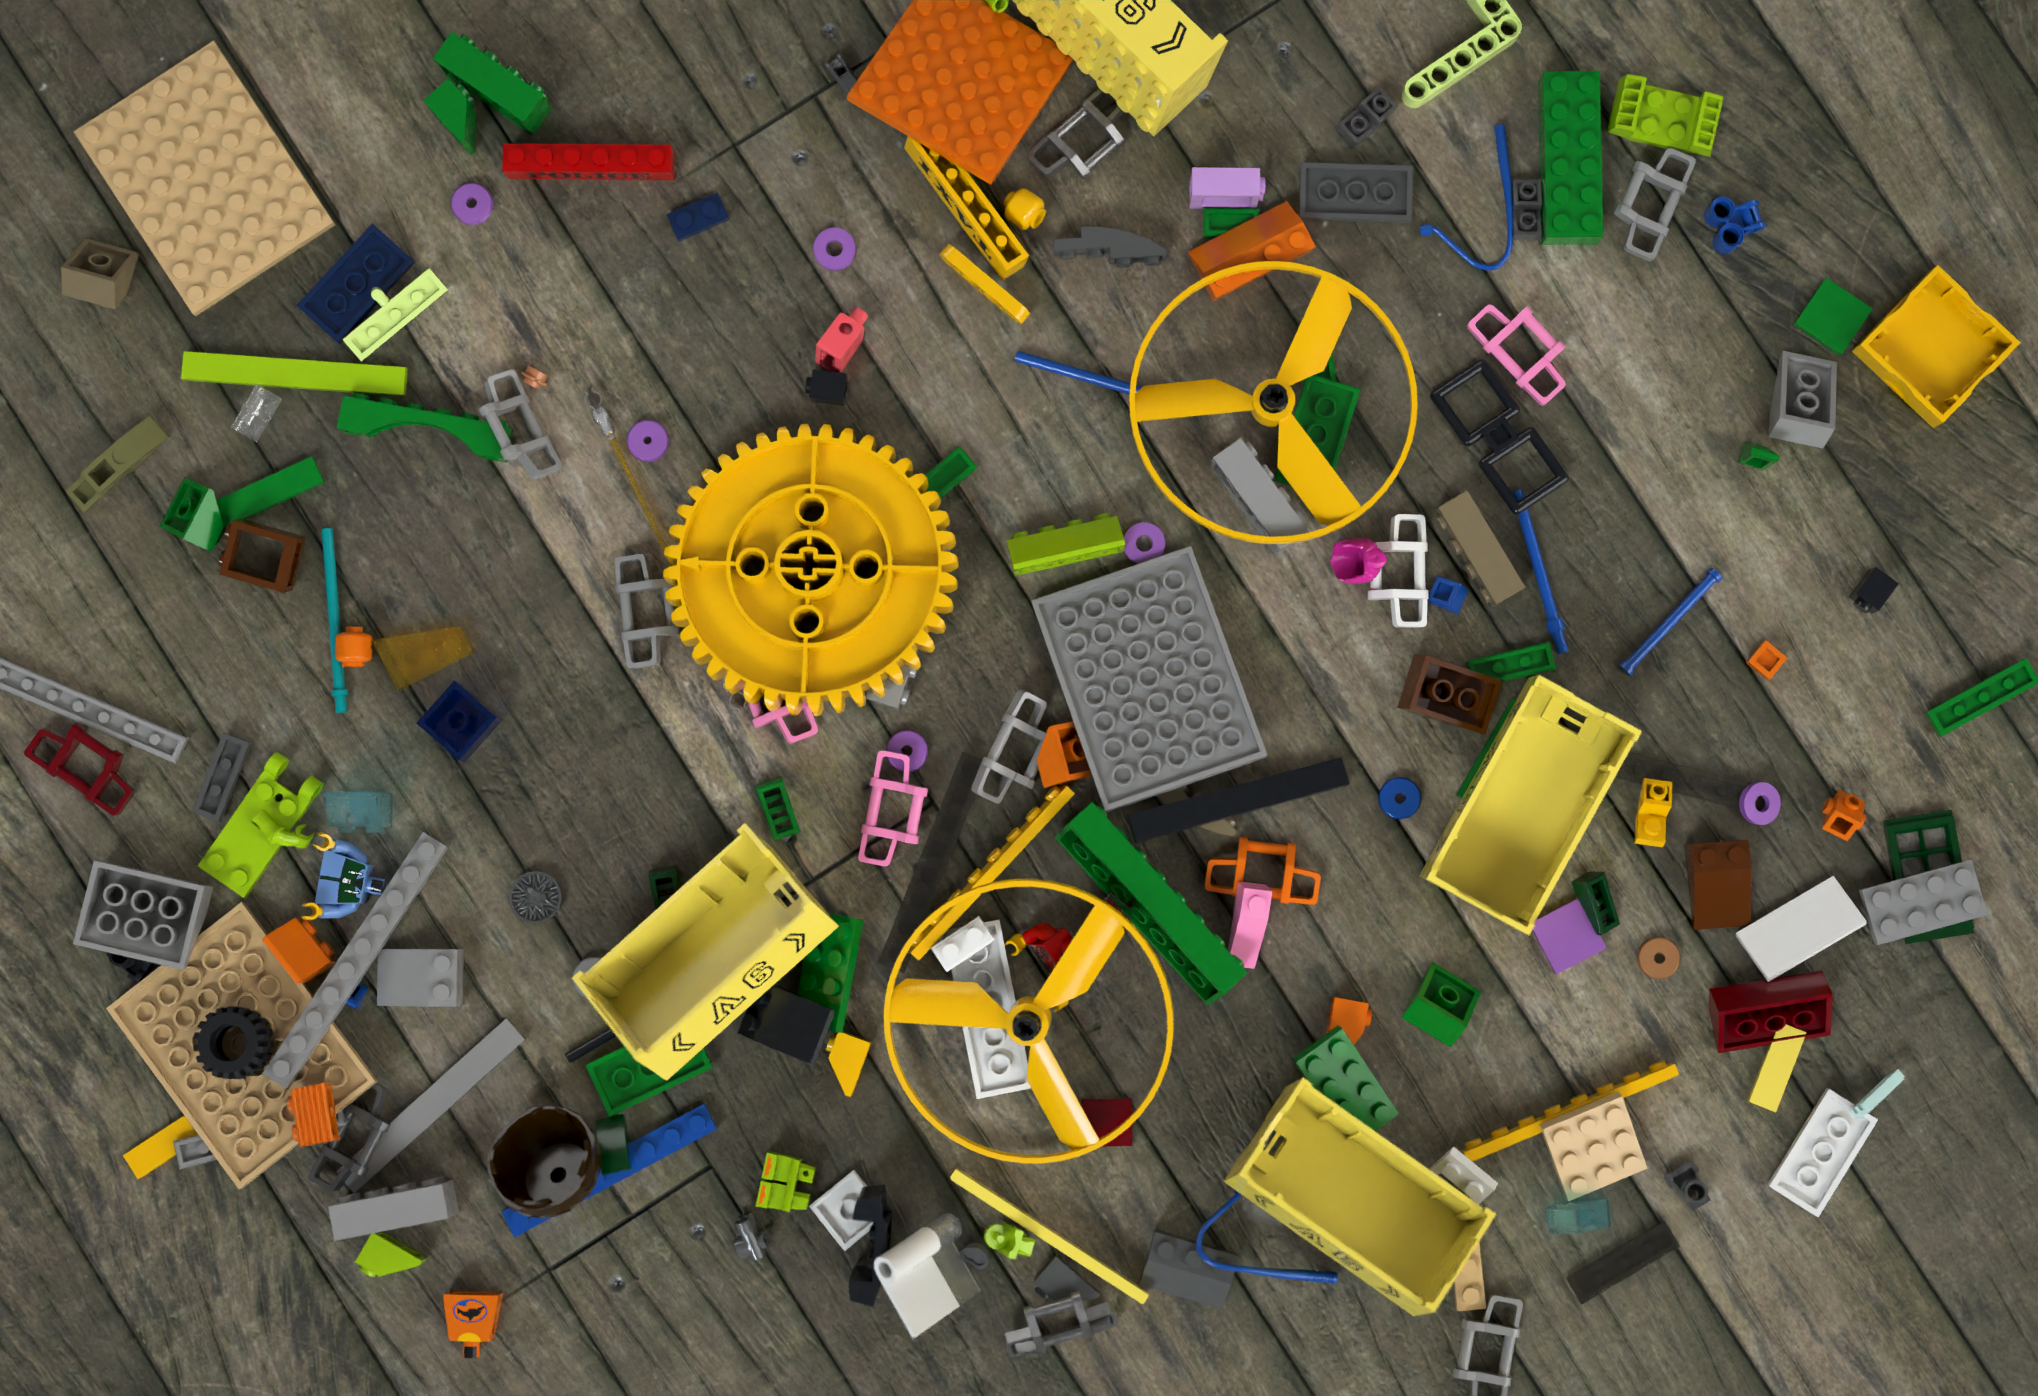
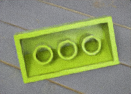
M1104 513L1094 516V521L1083 523V519L1067 522V527L1056 529L1055 525L1040 528L1037 534L1028 535V531L1012 534V539L1007 540V546L1014 576L1124 552L1125 541L1118 517H1111L1110 513Z

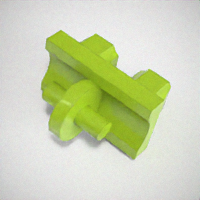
M1001 1220L1000 1224H992L984 1232L985 1243L1006 1257L1016 1260L1017 1253L1031 1256L1035 1240L1027 1237L1024 1231L1012 1223Z

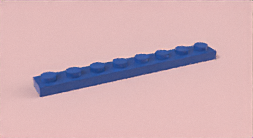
M705 1103L628 1144L632 1170L604 1176L600 1169L596 1185L590 1195L586 1196L584 1200L718 1129ZM511 1208L501 1212L514 1238L552 1218L525 1216Z

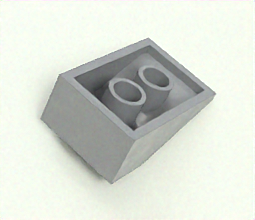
M1787 351L1781 352L1769 413L1768 437L1824 448L1835 430L1837 362Z
M381 949L378 954L377 1006H463L464 949Z

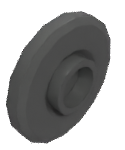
M540 871L526 872L518 877L511 886L509 893L510 907L514 914L522 921L532 924L544 923L553 918L559 911L563 899L561 887L556 879L548 873Z

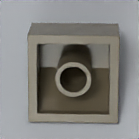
M85 238L61 266L62 295L101 305L105 308L116 309L127 295L138 260V253Z

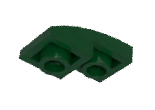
M625 1114L596 1120V1133L601 1151L602 1175L607 1176L632 1170L628 1148L630 1141Z

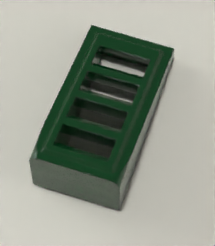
M677 865L649 870L648 877L656 910L661 906V902L668 900L681 888ZM672 876L673 881L657 883V879ZM670 888L675 890L673 893L659 895V890Z
M1587 872L1571 881L1575 894L1597 935H1603L1620 925L1604 872ZM1606 915L1608 919L1602 922L1601 917Z

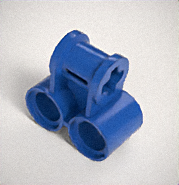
M1723 196L1714 199L1705 209L1704 220L1711 227L1719 228V231L1712 240L1716 251L1722 254H1729L1743 242L1744 235L1755 233L1767 227L1766 222L1762 221L1758 209L1759 200H1751L1735 207L1734 202L1730 198ZM1714 207L1722 208L1725 212V217H1718L1714 212ZM1723 233L1730 234L1734 239V243H1726L1723 239Z

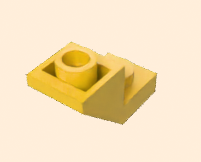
M1648 778L1643 779L1635 818V844L1663 848L1666 842V817L1672 807V782Z

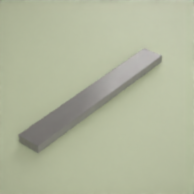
M0 657L1 689L175 764L179 763L189 740L188 737Z
M509 1018L501 1022L390 1122L391 1125L388 1131L383 1133L367 1165L369 1170L366 1176L363 1177L352 1172L345 1181L353 1193H357L526 1040ZM362 1149L359 1150L352 1158L357 1160ZM343 1165L336 1173L339 1175L345 1166Z

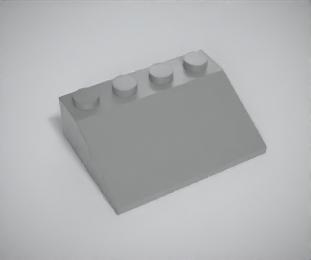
M94 860L73 944L185 970L206 918L214 887L115 863Z

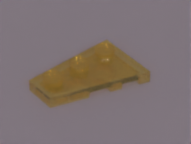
M460 626L373 640L398 691L474 653L463 628Z

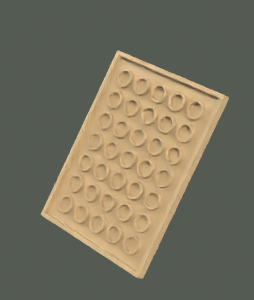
M214 41L74 131L110 189L195 316L336 225Z
M244 902L239 903L198 936L185 970L160 965L106 1008L238 1189H243L299 1145V1142L294 1141L292 1135V1126L296 1122L294 1113H290L288 1108V1096H291L290 1089L320 1083H331L335 1112L338 1114L378 1082L334 1022L289 1090L262 1074L314 995L305 983L296 984L261 940L268 933ZM228 1006L249 1008L251 1011L260 1013V1018L268 1021L269 1024L266 1027L267 1029H272L274 1034L269 1036L270 1041H274V1047H269L268 1051L272 1053L270 1059H265L264 1063L266 1066L263 1069H257V1074L254 1076H246L245 1079L217 1078L212 1076V1072H206L202 1068L204 1063L197 1062L196 1056L200 1054L199 1051L193 1050V1045L198 1044V1039H194V1033H200L201 1028L197 1027L200 1021H207L205 1016L210 1012L215 1013L218 1008H227ZM238 1026L229 1028L222 1039L224 1054L230 1060H235L242 1055L246 1047L245 1034Z

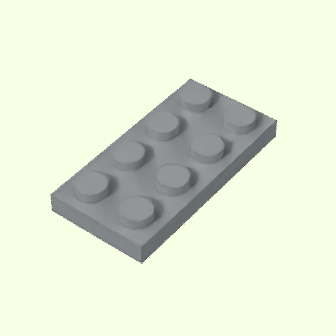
M1972 860L1962 861L1859 890L1875 945L1988 915Z

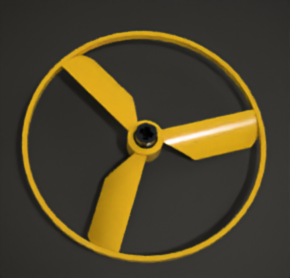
M1281 261L1253 262L1220 270L1191 285L1173 299L1152 324L1141 344L1132 372L1129 394L1130 421L1138 453L1149 475L1168 500L1188 517L1216 533L1233 539L1261 544H1289L1321 537L1346 526L1371 508L1392 484L1407 457L1414 436L1418 407L1416 380L1408 351L1398 331L1379 306L1358 288L1332 273L1312 266ZM1254 270H1288L1321 278L1276 379H1267L1261 382L1255 388L1253 396L1217 379L1145 385L1136 392L1140 364L1153 335L1165 318L1181 302L1199 289L1224 277ZM1350 294L1359 299L1376 315L1393 338L1407 372L1411 403L1409 428L1401 456L1383 486L1363 506L1358 503L1292 415L1295 405V394L1291 385L1324 371L1352 309ZM1251 411L1253 417L1264 426L1276 427L1279 424L1277 468L1318 523L1329 526L1304 534L1269 537L1233 531L1209 521L1187 507L1161 480L1146 454L1137 422Z
M1009 879L977 886L955 896L932 912L916 928L899 954L889 978L884 1005V1034L894 1072L903 1090L919 1112L936 1129L967 1149L987 1157L1016 1163H1050L1075 1158L1098 1149L1124 1132L1143 1113L1160 1087L1168 1066L1173 1044L1174 1011L1168 982L1156 954L1139 930L1122 913L1100 898L1071 885L1041 879ZM1008 887H1040L1069 893L1095 905L1037 996H1027L1018 999L1012 1005L1009 1013L993 1000L977 982L906 978L894 988L901 964L919 934L947 909L972 896ZM1125 927L1141 945L1159 978L1167 1011L1168 1032L1166 1050L1157 1078L1145 1099L1122 1124L1099 1138L1048 1046L1045 1036L1052 1020L1050 1008L1088 991L1124 935ZM891 1022L1006 1029L1013 1041L1020 1045L1030 1046L1026 1080L1060 1142L1072 1150L1045 1155L1007 1153L973 1142L952 1130L925 1106L908 1082L895 1050Z

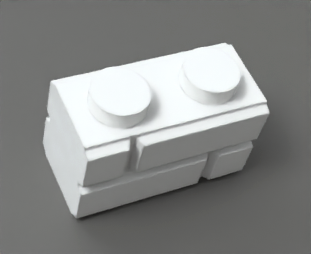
M978 916L931 949L943 968L948 972L995 939L981 917Z

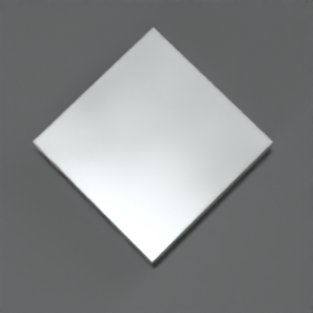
M855 1170L809 1205L844 1251L868 1233L871 1225H873V1222L853 1220L854 1208L862 1187L867 1186Z

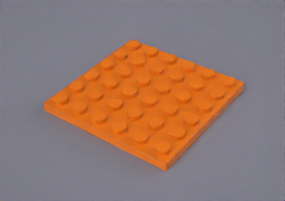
M913 0L847 94V101L992 185L1074 62V59L1069 55L1063 54L1057 47L1056 42L1004 12H994L984 0Z

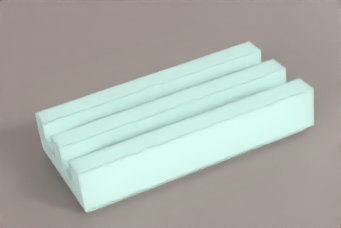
M1897 1069L1884 1077L1850 1110L1851 1114L1857 1119L1872 1111L1904 1080L1905 1076Z

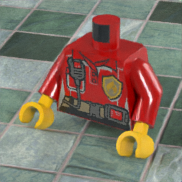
M1044 922L1023 932L1022 935L1014 934L1005 943V946L1013 944L1016 949L1011 955L1016 956L1028 944L1051 974L1073 938L1065 928H1055ZM1069 1000L1057 1005V1008L1053 1012H1057L1062 1008L1066 1007L1069 1003Z

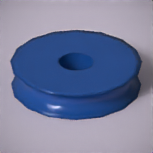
M1397 777L1383 784L1379 791L1378 801L1380 808L1387 816L1401 820L1409 818L1417 812L1421 804V793L1413 781L1408 778ZM1397 793H1402L1405 797V801L1402 804L1395 801Z

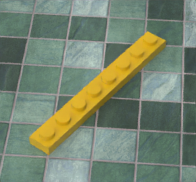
M1065 785L1051 788L1045 795L1046 801L1041 807L1035 806L1026 815V823L1020 829L1018 827L1014 828L1006 837L1008 842L1001 849L998 847L994 849L986 859L988 863L981 870L977 868L968 877L967 881L969 883L962 891L960 889L956 890L947 901L972 888L992 883L1075 793ZM982 893L959 902L939 915L919 934L908 952L914 958L920 960Z
M1665 1060L1650 1065V1071L1640 1075L1636 1071L1622 1077L1624 1082L1613 1086V1083L1610 1082L1596 1088L1598 1093L1589 1097L1584 1093L1571 1098V1104L1561 1108L1558 1104L1545 1109V1115L1536 1119H1534L1533 1115L1517 1121L1519 1126L1510 1130H1508L1507 1126L1491 1132V1138L1484 1141L1480 1137L1465 1143L1466 1148L1460 1150V1152L1473 1162L1542 1133L1539 1125L1616 1092H1619L1623 1098L1678 1076L1679 1072L1675 1064H1666Z

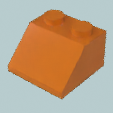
M295 917L261 939L296 984L311 983L337 962L333 957L335 951L331 945L325 940L321 942L315 934L318 931L315 925L310 920H304L302 917Z

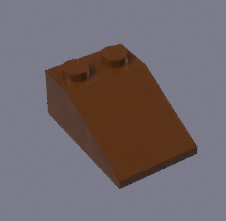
M1414 654L1397 708L1486 735L1502 681L1428 655Z
M1749 840L1684 845L1693 930L1750 925L1751 859Z

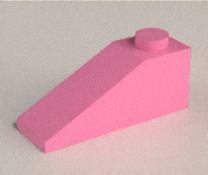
M1238 881L1228 951L1231 955H1236L1243 962L1244 968L1255 969L1268 922L1272 890L1266 884Z

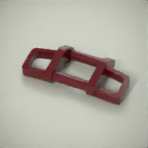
M75 723L70 728L65 739L48 730H39L25 749L24 755L46 769V773L52 777H59L84 794L85 799L90 803L97 804L113 816L120 815L135 792L117 774L124 755L118 750H111L93 738L78 723ZM46 736L63 744L50 764L35 755L36 748ZM80 742L106 760L103 771L92 786L64 768ZM112 779L125 791L124 796L115 808H112L100 799Z

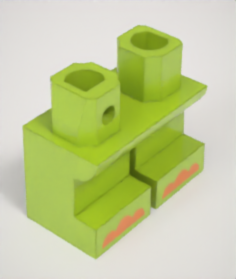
M768 1151L755 1207L773 1208L790 1212L792 1209L807 1210L810 1194L796 1191L797 1182L813 1183L816 1167L802 1163L801 1158Z

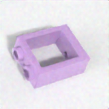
M1192 167L1189 181V209L1257 208L1258 201H1263L1265 177H1260V168Z

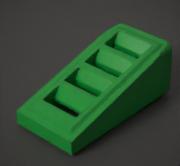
M1745 442L1742 445L1738 462L1765 470L1778 462L1780 455L1767 447Z
M782 776L756 784L755 789L773 840L776 841L801 832ZM780 788V792L764 796L763 792ZM783 798L784 803L768 807L767 803ZM787 809L788 814L772 819L771 814ZM791 820L792 825L776 830L775 825Z

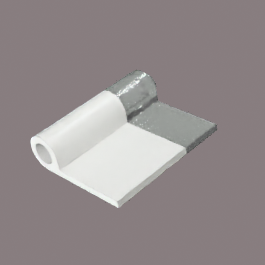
M950 1213L942 1214L879 1256L874 1262L875 1272L912 1338L917 1337L981 1292L966 1263L960 1258V1253L954 1244V1241L962 1234V1226L959 1219Z

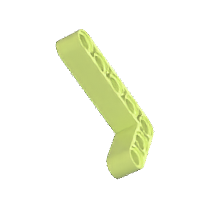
M1466 0L1485 28L1407 81L1402 92V100L1407 107H1421L1510 47L1517 40L1522 29V23L1506 0ZM1485 4H1494L1498 11L1495 13L1488 12ZM1501 27H1511L1514 34L1505 35L1501 31ZM1478 42H1488L1491 50H1481ZM1464 57L1468 61V65L1459 66L1455 58ZM1432 73H1442L1445 76V81H1435ZM1412 87L1419 88L1423 96L1413 97L1409 89Z

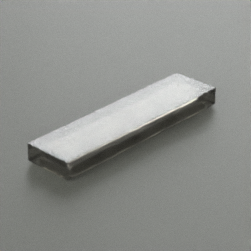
M1663 1220L1565 1279L1579 1303L1584 1304L1677 1249L1680 1245L1667 1223Z

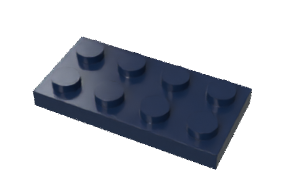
M371 224L296 306L337 343L341 344L343 338L354 330L378 304L371 296L372 288L379 287L387 294L415 264V261L374 224Z

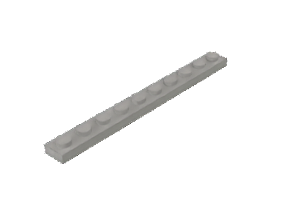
M424 832L421 834L262 1073L263 1075L289 1090L448 850L447 846Z

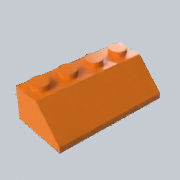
M1285 201L1187 253L1200 278L1203 279L1220 270L1240 264L1263 261L1292 262L1308 254L1316 246L1304 222L1290 204ZM1277 269L1254 270L1234 274L1210 283L1205 288L1212 302H1215Z

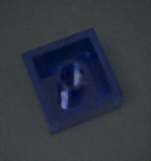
M454 680L420 718L417 724L457 760L466 762L499 725L502 719L464 685Z

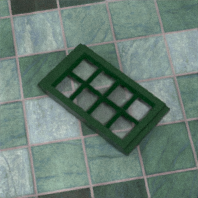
M1952 810L1883 820L1893 880L1962 862ZM1973 919L1904 938L1905 944L1973 934Z

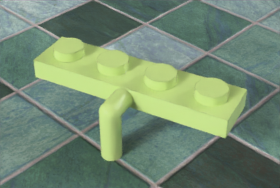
M427 268L391 299L379 287H374L371 290V296L381 307L347 334L343 341L362 361L448 289L430 268Z

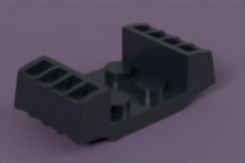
M886 1185L862 1187L853 1213V1220L873 1222V1225L870 1227L869 1242L874 1243V1246H872L871 1254L868 1257V1267L854 1266L849 1278L850 1301L871 1307L874 1306L881 1284L874 1269L875 1259L890 1250L892 1210L887 1205Z

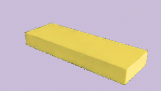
M1786 1024L1783 1029L1775 1032L1774 1039L1807 1033ZM1805 1037L1772 1042L1768 1046L1748 1097V1102L1773 1112L1777 1111Z

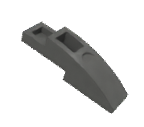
M1081 226V238L1053 239L1054 256H1060L1062 260H1071L1077 258L1076 255L1088 254V258L1104 257V253H1109L1110 264H1116V267L1127 268L1132 267L1133 263L1144 262L1145 266H1158L1161 264V261H1166L1167 249L1140 235L1114 228Z

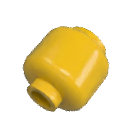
M1026 188L1010 192L1003 203L1006 219L1022 230L1037 228L1046 215L1044 201Z

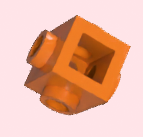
M1839 789L1834 798L1829 797L1823 805L1822 813H1824L1822 829L1848 841L1856 829L1859 830L1865 822L1866 815L1863 814L1865 802L1857 796Z

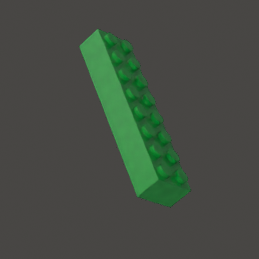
M1091 802L1054 837L1100 889L1115 901L1131 920V923L1207 1006L1224 996L1248 973L1244 969L1243 962L1236 955H1231L1224 947L1223 940L1217 934L1209 931L1205 926L1203 918L1198 913L1192 912L1185 904L1184 897L1168 886L1164 875L1160 871L1154 870L1148 864L1145 854L1141 850L1134 848L1127 841L1128 838L1125 832L1119 827H1115L1108 820V815L1103 808ZM1113 892V894L1123 903H1128L1131 906L1130 909H1128L1126 906H1124L1122 903H1120L1118 900L1112 897L1110 893Z

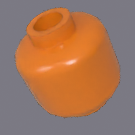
M346 627L345 632L338 633L335 637V659L342 662V667H365V663L372 659V636L368 633H363V627Z

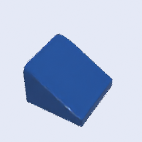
M1437 576L1427 602L1457 615L1466 598L1468 589L1461 583Z

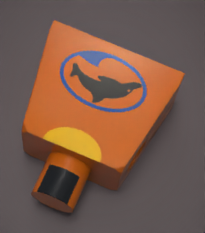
M448 1291L443 1294L449 1341H463V1358H479L480 1342H490L494 1339L503 1292Z

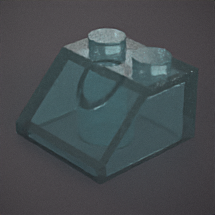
M323 791L329 827L338 828V833H355V828H366V833H384V828H392L393 794L381 791Z

